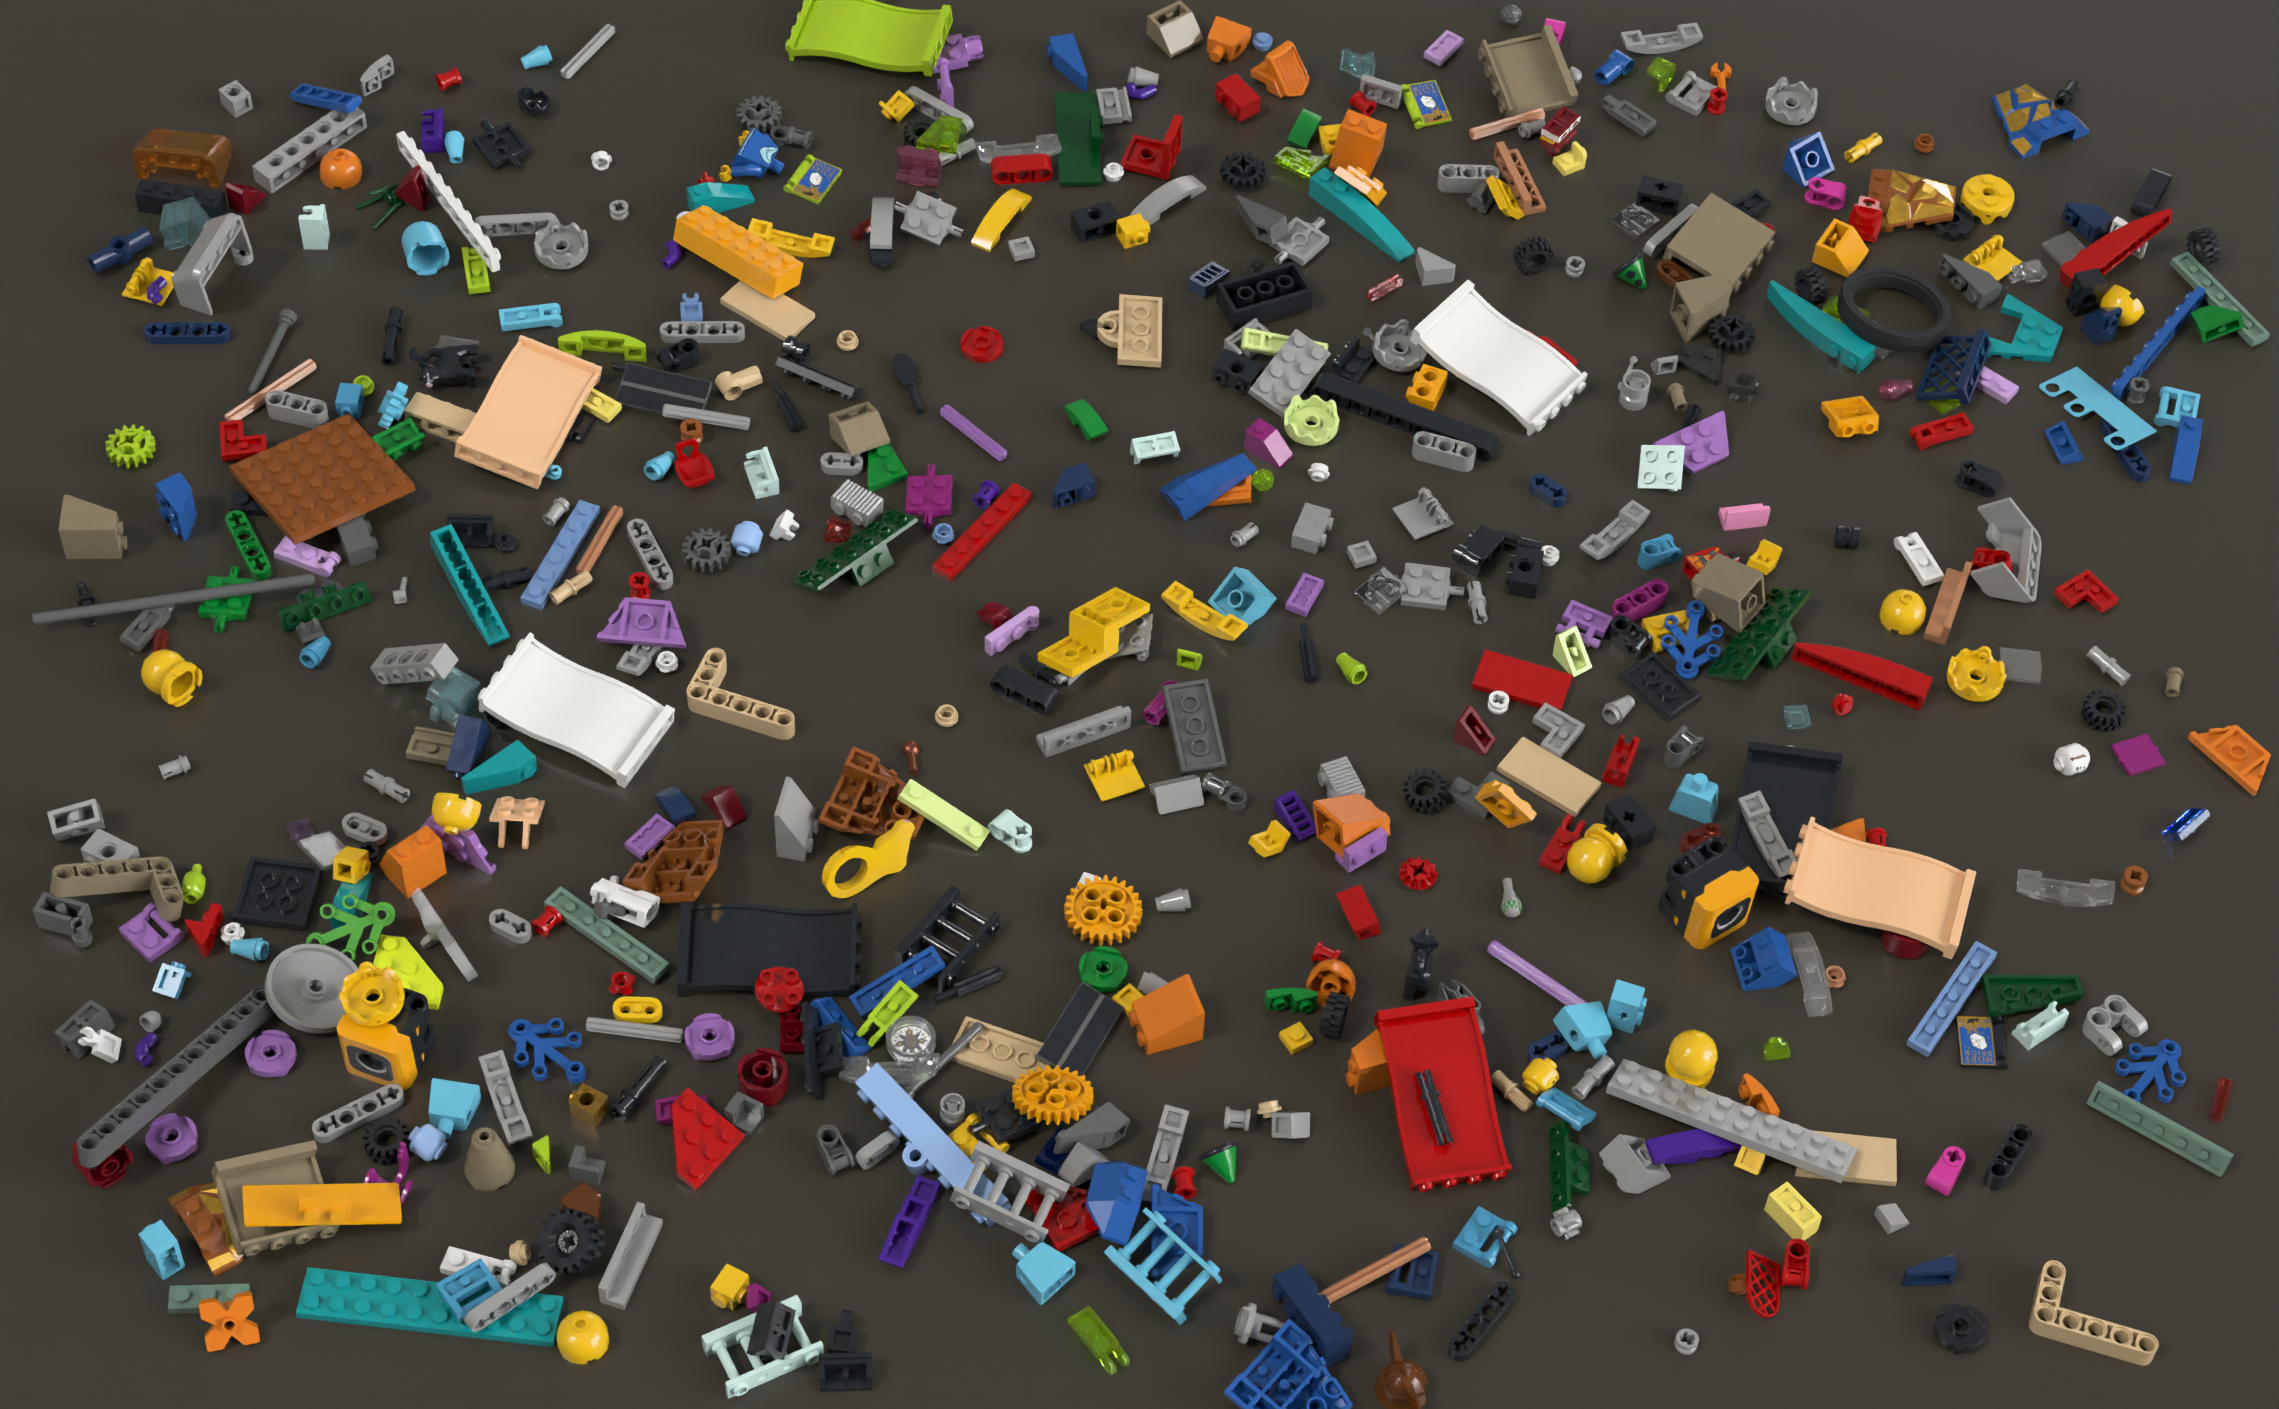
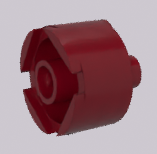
M1882 930L1881 933L1884 950L1900 958L1917 960L1926 952L1929 946L1924 942L1895 932Z
M770 1048L755 1049V1052L743 1055L738 1063L739 1092L761 1102L763 1106L774 1107L788 1090L787 1064L779 1052Z
M77 1141L72 1145L73 1166L89 1185L94 1188L95 1186L107 1188L116 1184L127 1174L125 1169L128 1164L131 1166L133 1163L132 1152L123 1144L98 1166L86 1168L79 1163Z

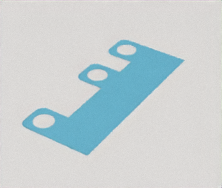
M2078 367L2070 369L2039 385V388L2051 397H2055L2068 390L2078 397L2064 405V409L2073 416L2080 417L2094 410L2118 431L2104 438V441L2115 450H2121L2157 432ZM2051 383L2057 384L2060 390L2058 392H2049L2046 390V385ZM2072 404H2081L2085 409L2083 412L2076 413L2070 409V406ZM2119 436L2125 440V443L2117 446L2112 444L2110 440L2112 437Z

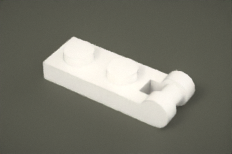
M1917 532L1909 533L1907 537L1899 536L1894 538L1895 548L1901 551L1922 586L1943 581V572Z
M449 1246L440 1266V1272L452 1275L481 1258L503 1289L510 1284L511 1280L509 1278L511 1274L515 1273L517 1264L511 1260H499ZM495 1271L501 1272L500 1275L495 1276Z

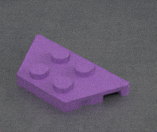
M1724 411L1718 412L1654 442L1653 445L1685 446L1683 470L1692 475L1729 456Z
M625 597L620 603L618 610L609 618V623L605 629L597 634L598 642L686 649V643L671 601Z
M432 815L421 826L422 828L427 825L441 839L443 852L446 851L458 861L466 862L489 875L496 871V865L489 863L484 858L488 853L484 846L481 845L474 831L469 829L467 831H458L457 835L447 834L443 832V827L436 824Z

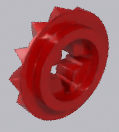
M1419 856L1415 859L1409 857L1406 862H1402L1399 877L1408 888L1425 890L1436 882L1438 872L1436 871L1435 864H1431L1428 858L1424 860ZM1422 868V873H1419L1414 877V871H1418Z

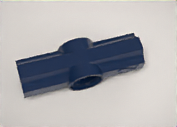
M145 227L125 237L115 236L110 239L109 246L88 256L87 261L95 273H99L114 264H126L132 259V254L154 243L153 238Z

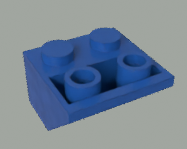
M179 472L155 484L157 490L155 498L161 506L158 511L164 521L168 520L175 536L179 535L185 542L189 539L197 518V512L191 486Z
M1770 927L1765 928L1730 950L1742 990L1744 991L1779 987L1798 976L1785 935Z

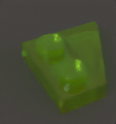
M941 115L917 139L916 148L956 154L963 118Z
M1285 146L1274 156L1273 163L1309 180L1310 177L1329 162L1330 154L1323 153V157L1310 155V150H1298Z

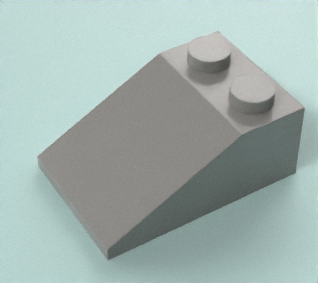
M786 777L774 814L777 857L805 862L807 853L812 852L814 843L812 836L813 833L817 834L819 822L816 819V809L793 779Z

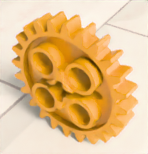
M1095 875L1092 882L1090 879L1085 878V885L1077 882V889L1071 888L1070 895L1066 896L1064 912L1065 920H1068V928H1073L1074 935L1081 933L1082 941L1087 937L1090 938V944L1098 940L1100 946L1103 945L1104 941H1107L1111 946L1113 939L1122 943V936L1129 939L1130 931L1136 932L1137 925L1141 924L1143 909L1142 900H1139V893H1133V886L1125 888V880L1117 883L1116 876L1112 881L1108 880L1107 875L1103 877V880H1099L1098 876Z
M1046 1065V1069L1042 1070L1039 1066H1036L1035 1072L1028 1069L1027 1075L1021 1073L1020 1079H1015V1085H1013L1012 1102L1015 1103V1109H1020L1021 1115L1027 1114V1119L1036 1117V1123L1046 1120V1125H1049L1051 1121H1055L1059 1125L1060 1121L1064 1120V1122L1069 1124L1070 1118L1078 1121L1079 1115L1086 1116V1111L1091 1110V1105H1093V1087H1090V1081H1085V1075L1078 1076L1077 1070L1070 1073L1069 1067L1060 1070L1059 1065H1056L1055 1069H1051L1049 1065Z

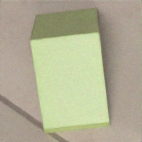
M1573 626L1556 635L1552 655L1569 674L1575 677L1592 668L1577 626Z

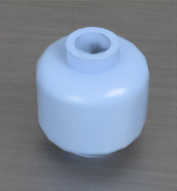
M743 521L735 526L731 546L736 550L737 554L749 556V554L758 552L763 537L759 525L751 521Z
M425 1124L421 1128L416 1126L408 1137L411 1140L409 1147L411 1152L427 1162L433 1159L438 1160L448 1146V1143L445 1142L446 1135L431 1124Z

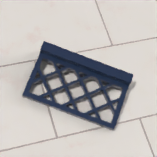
M1977 329L1976 335L1943 337L1942 341L1933 350L1916 394L1917 400L1959 399L1961 405L1970 403L1992 345L1986 329ZM1967 343H1972L1970 346L1966 347L1965 349L1962 347L1963 345H1965V344H1967ZM1943 344H1952L1946 349L1942 348ZM1957 349L1960 351L1953 356L1949 355ZM1964 356L1967 357L1964 361L1960 362L1959 364L1956 362ZM1943 357H1946V358H1947L1945 361L1941 362L1940 364H1937V363H1936L1938 360H1940V359L1943 358ZM1951 364L1954 365V367L1950 368L1947 371L1943 370L1945 367ZM1937 372H1940V373H1941L1939 376L1935 377L1934 379L1931 378V376L1934 375L1935 373H1937ZM1956 372H1961V374L1956 376L1955 378L1951 377V375L1955 374ZM1945 379L1949 380L1941 386L1938 385V383ZM1952 386H1955L1954 391L1945 392V390L1949 389ZM1931 387H1935V388H1936L1935 390H1933V391H1931V392H1925L1926 390L1930 389Z

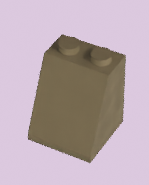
M1724 273L1675 283L1670 314L1685 343L1690 342L1708 330L1712 319H1717L1718 314L1725 317L1727 308H1729L1732 284L1730 281H1727Z
M64 495L58 531L66 559H122L123 549H127V537L123 536V522L119 521L117 512L70 495Z
M1719 553L1707 561L1701 572L1692 579L1693 597L1701 601L1705 607L1739 633L1765 606L1764 573Z

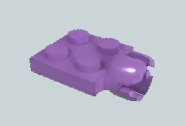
M961 34L947 36L939 59H948L949 70L968 67V61L984 58L982 42L979 40L981 39L980 36L973 35L965 38ZM937 64L933 74L940 72V70L937 69Z

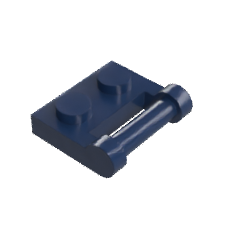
M1395 1244L1392 1253L1406 1245ZM1429 1250L1412 1259L1407 1284L1400 1282L1403 1265L1392 1270L1390 1279L1385 1286V1292L1393 1296L1400 1294L1430 1301L1439 1251Z

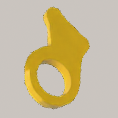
M907 819L898 820L894 823L891 830L875 840L873 848L852 845L835 852L825 864L822 873V883L828 892L837 898H848L863 891L881 877L902 871L907 863L910 839L915 829L914 824ZM852 858H861L860 869L853 878L844 883H835L836 872L842 864Z

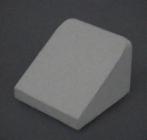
M1678 356L1657 358L1651 362L1654 375L1675 372Z
M1896 1203L1880 1205L1876 1208L1874 1216L1887 1234L1909 1225V1221Z

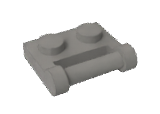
M1687 71L1682 81L1673 90H1670L1665 98L1674 106L1697 116L1710 102V91L1716 88V86L1697 77L1693 71ZM1689 84L1693 86L1683 98L1679 96Z

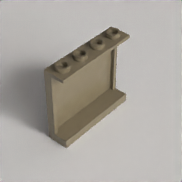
M1551 25L1543 26L1541 33L1489 45H1487L1485 39L1482 40L1478 49V57L1480 61H1483L1485 75L1490 79L1492 93L1497 97L1499 111L1503 113L1505 118L1542 108L1545 112L1575 104L1579 94Z
M1710 193L1667 245L1663 259L1672 261L1676 257L1705 276L1724 273L1727 281H1730L1732 284V292L1736 293L1742 284L1741 280L1743 278L1747 279L1750 276L1753 265L1758 266L1763 259V253L1765 251L1769 252L1773 247L1775 241L1772 239L1775 231L1713 193Z
M315 1140L214 1163L211 1174L237 1256L243 1254L252 1256L261 1250L269 1248L271 1250H278L286 1244H304L312 1238L321 1237L325 1239L337 1233L340 1225L244 1226L242 1187L244 1185L324 1184L315 1158L318 1149Z

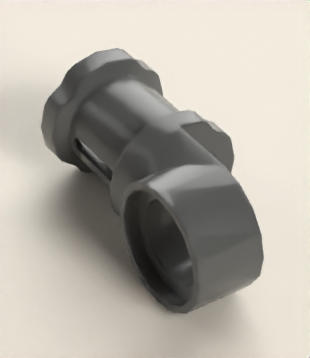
M781 125L773 127L770 132V138L777 146L791 145L793 143L801 145L805 149L810 147L813 135L812 131L805 132L796 129L794 126L789 128ZM780 133L784 134L785 137L776 138L775 135Z
M1208 772L1201 784L1203 792L1208 791L1217 795L1218 799L1226 802L1227 808L1231 811H1241L1246 807L1247 793L1243 789L1233 785L1228 780L1223 781L1214 777V774ZM1238 796L1243 800L1239 803H1234L1230 799Z

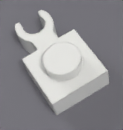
M90 1027L80 1030V1033L85 1034L86 1037L79 1039L78 1043L82 1046H91V1054L110 1063L118 1060L121 1038L102 1029L97 1032Z

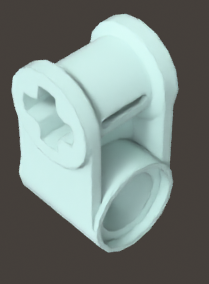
M1005 809L988 824L990 833L1015 852L1025 853L1032 848V840L1030 838L1032 835L1031 826L1017 817L1012 811Z

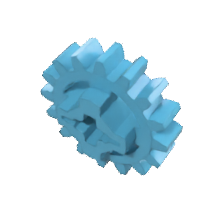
M398 381L393 392L387 390L378 409V412L382 413L378 423L379 426L388 429L393 419L397 421L400 419L409 400L404 397L408 385Z

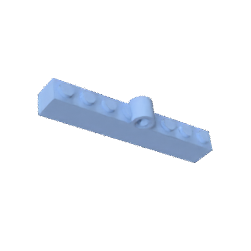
M876 1063L855 1082L859 1089L857 1095L865 1104L869 1101L875 1107L873 1112L880 1120L883 1121L886 1118L890 1122L889 1128L898 1138L903 1136L907 1140L902 1158L908 1170L915 1175H922L928 1170L930 1172L935 1170L940 1175L937 1179L947 1190L950 1187L954 1190L956 1186L964 1189L975 1164L896 1081ZM916 1157H921L918 1161H913ZM982 1173L973 1194L987 1200L994 1184ZM1001 1193L996 1205L1009 1211L1012 1206L1009 1200ZM973 1211L970 1213L980 1225L984 1222L990 1228L995 1224V1222Z

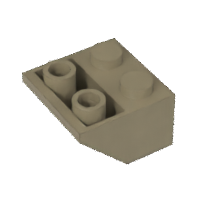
M1181 0L1147 16L1146 34L1169 57H1173L1203 42L1204 38L1193 12Z
M868 401L828 414L831 438L850 456L859 455L864 451L876 449L890 443V438L878 410Z

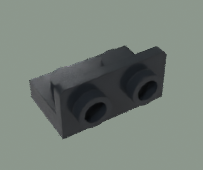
M1355 336L1351 342L1348 341L1341 355H1337L1332 363L1334 367L1333 375L1359 383L1377 360L1373 352L1359 346L1360 337Z

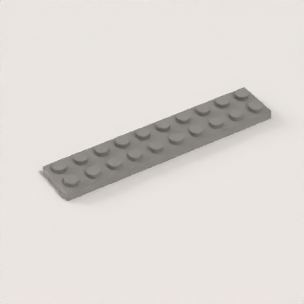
M1623 1059L1607 1086L1606 1093L1841 1184L1857 1152V1148L1845 1142L1837 1141L1824 1134L1803 1128L1798 1124L1782 1120L1775 1115L1762 1113V1111L1756 1110L1751 1106L1743 1105L1728 1097H1722L1704 1088L1696 1087L1681 1079H1675L1657 1070L1639 1065L1634 1061Z

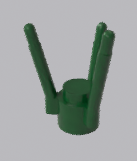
M392 183L389 186L369 192V196L380 195L356 206L358 210L381 199H384L387 204H393L373 226L374 230L397 207L403 204L401 198L395 195L399 186L398 183Z

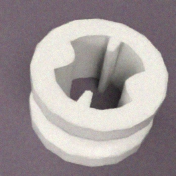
M1502 691L1492 692L1489 696L1488 709L1494 714H1503L1507 711L1509 696Z

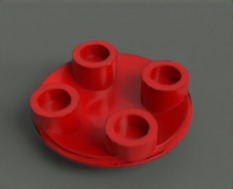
M772 967L761 971L755 983V995L758 1002L767 1010L783 1013L791 1011L799 1005L804 995V986L795 969Z

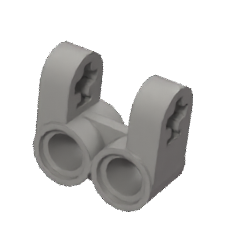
M2110 995L2101 1006L2091 1008L2088 1011L2082 1026V1032L2103 1053L2112 1056L2122 1049V1041L2112 1028L2121 1026L2129 1035L2136 1038L2148 1030V1024L2144 1017L2125 998L2119 995Z

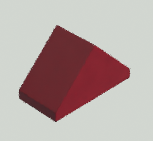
M416 165L401 179L395 195L416 209L425 211L430 194L421 167Z
M226 182L225 185L229 207L246 216L266 196L265 192L251 185Z
M1468 705L1456 721L1453 741L1478 754L1486 755L1496 738L1473 707Z
M719 785L701 796V799L719 820L724 821L727 830L747 819V815L733 786Z

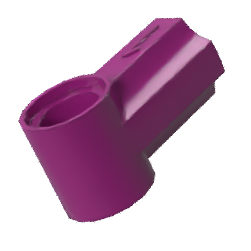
M1167 681L1163 683L1162 686L1176 684L1178 682ZM1162 686L1161 692L1143 711V717L1153 726L1160 725L1168 716Z

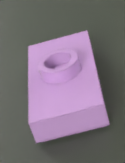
M1446 30L1424 52L1423 57L1441 66L1463 44L1464 39Z

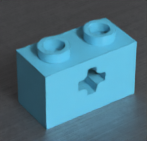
M1616 980L1607 1012L1610 1027L1633 1034L1635 1025H1641L1647 1003V998L1643 997L1644 987Z
M162 1220L146 1226L139 1233L146 1259L163 1281L185 1267L178 1241Z

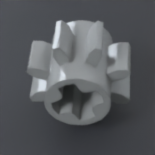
M1566 1206L1553 1212L1555 1218L1550 1220V1225L1556 1236H1564L1565 1240L1580 1233L1577 1228L1582 1226V1221L1576 1210L1572 1209L1569 1211Z

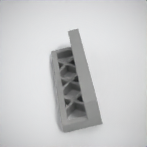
M1121 705L1038 734L1036 735V742L1045 758L1129 729L1131 727V709L1129 706L1122 708Z
M636 1203L599 1284L600 1303L625 1310L662 1228L663 1220L647 1215L644 1203Z

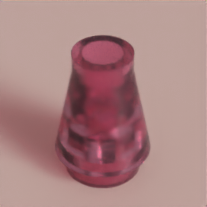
M1887 378L1879 384L1881 397L1888 400L1913 390V383L1910 379Z

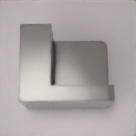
M1272 1112V1137H1310V1112Z

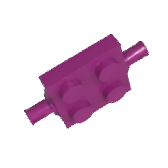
M930 464L927 465L925 476H908L905 511L907 514L924 518L923 527L926 529L927 526L929 529L932 528L933 517L951 515L953 477L952 475H935L936 466L933 464L931 467Z

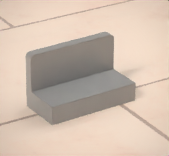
M1194 774L1149 784L1150 793L1155 796L1159 814L1204 805L1200 777Z

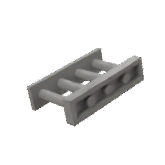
M978 1140L970 1158L976 1164L964 1189L956 1186L950 1201L954 1202L961 1209L973 1211L1023 1235L1030 1242H1043L1049 1230L1042 1227L1053 1202L1062 1203L1070 1184ZM985 1168H989L999 1174L987 1200L973 1194ZM1008 1179H1012L1022 1185L1010 1211L996 1205ZM1031 1190L1044 1195L1043 1202L1033 1222L1019 1216Z

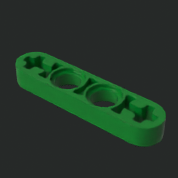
M240 510L230 511L225 517L227 529L250 575L258 581L266 580L271 575L270 562L246 515ZM234 520L240 522V527L237 528ZM243 534L250 535L247 540H240L238 538ZM250 550L258 551L255 556H248L246 554ZM260 563V566L263 570L260 571L259 569H257L256 564Z

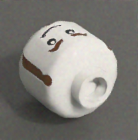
M2073 743L2058 748L2055 752L2053 763L2061 774L2071 776L2084 772L2087 769L2090 755L2085 747L2078 743Z

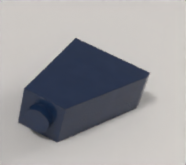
M459 715L446 770L452 774V778L461 780L463 776L479 766L492 731L483 719Z

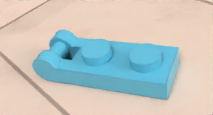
M558 303L500 309L502 331L542 326L560 327L563 324L562 316L560 315V305Z

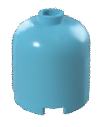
M419 221L409 225L403 232L402 247L407 265L416 271V274L423 276L434 275L443 265L447 266L450 259L449 250L442 233L436 225L431 222Z

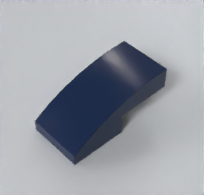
M677 786L654 794L663 813H667L674 826L696 817L692 805Z

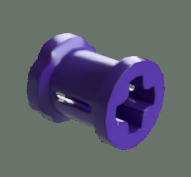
M984 480L980 485L981 489L979 492L975 493L972 497L974 505L982 510L988 509L991 506L993 497H996L1000 492L999 487L994 482Z

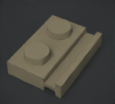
M416 726L406 750V758L447 766L455 733Z

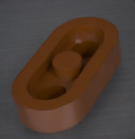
M1662 260L1657 264V277L1673 290L1675 283L1693 279L1688 272L1671 260Z

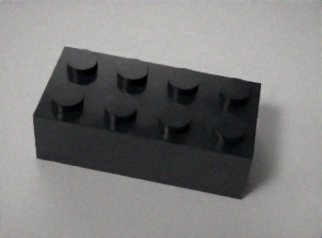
M1296 261L1217 283L1216 303L1233 331L1242 328L1255 318L1259 323L1312 308L1313 289Z

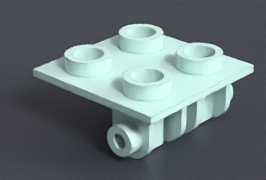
M1641 445L1638 489H1668L1669 492H1677V489H1681L1685 446Z

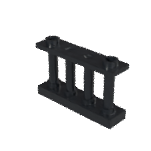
M951 885L895 949V964L899 966L919 954L918 950L923 945H933L936 950L952 959L945 969L935 974L938 976V990L943 992L948 985H953L958 973L989 937L996 935L1000 928L999 912L995 910L986 919L961 904L960 889ZM951 912H957L978 924L981 928L973 936L948 921L947 917ZM937 928H943L967 944L958 952L933 937L932 934Z

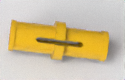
M1873 133L1868 138L1859 140L1854 147L1844 152L1845 159H1850L1848 162L1853 163L1861 156L1868 155L1873 148L1882 144L1881 136H1877L1878 133Z

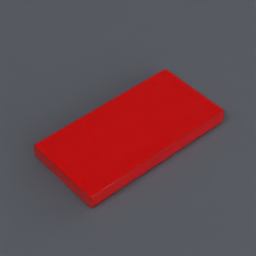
M1485 649L1472 683V689L1489 694L1494 691H1502L1509 696V700L1541 708L1546 702L1561 711L1573 675Z

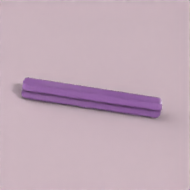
M946 404L940 409L942 417L998 461H1003L1007 457V450L950 405Z

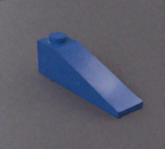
M1242 453L1176 477L1162 487L1159 492L1181 518L1186 521L1257 469Z

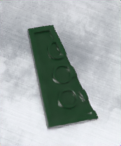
M1983 974L1981 979L1989 1018L2047 1007L2053 1001H2056L2057 1004L2081 1000L2083 995L2079 975Z

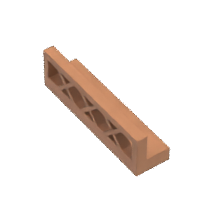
M1504 141L1496 142L1494 159L1506 184L1510 185L1524 215L1546 211V205L1518 148L1508 150ZM1532 201L1538 203L1537 206H1532V207H1531Z
M1966 561L1963 572L1947 568L1923 639L1942 645L1946 644L1973 563Z

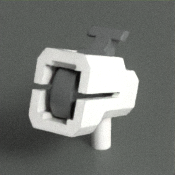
M612 876L610 881L602 878L598 883L595 882L593 884L590 896H592V903L594 904L593 913L596 917L607 918V914L645 928L658 913L659 896L644 890L635 891L619 884L618 876Z

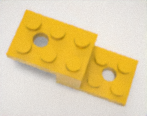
M1114 587L1072 610L1069 616V636L1038 652V661L1068 677L1073 678L1116 654L1119 645V628L1150 612V603Z

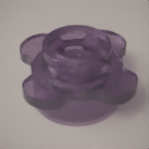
M302 818L299 821L287 824L286 828L291 833L290 839L292 841L305 842L313 836L314 831L309 826L310 820L308 818Z

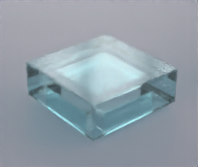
M1807 705L1784 706L1783 714L1787 729L1810 728L1811 719Z

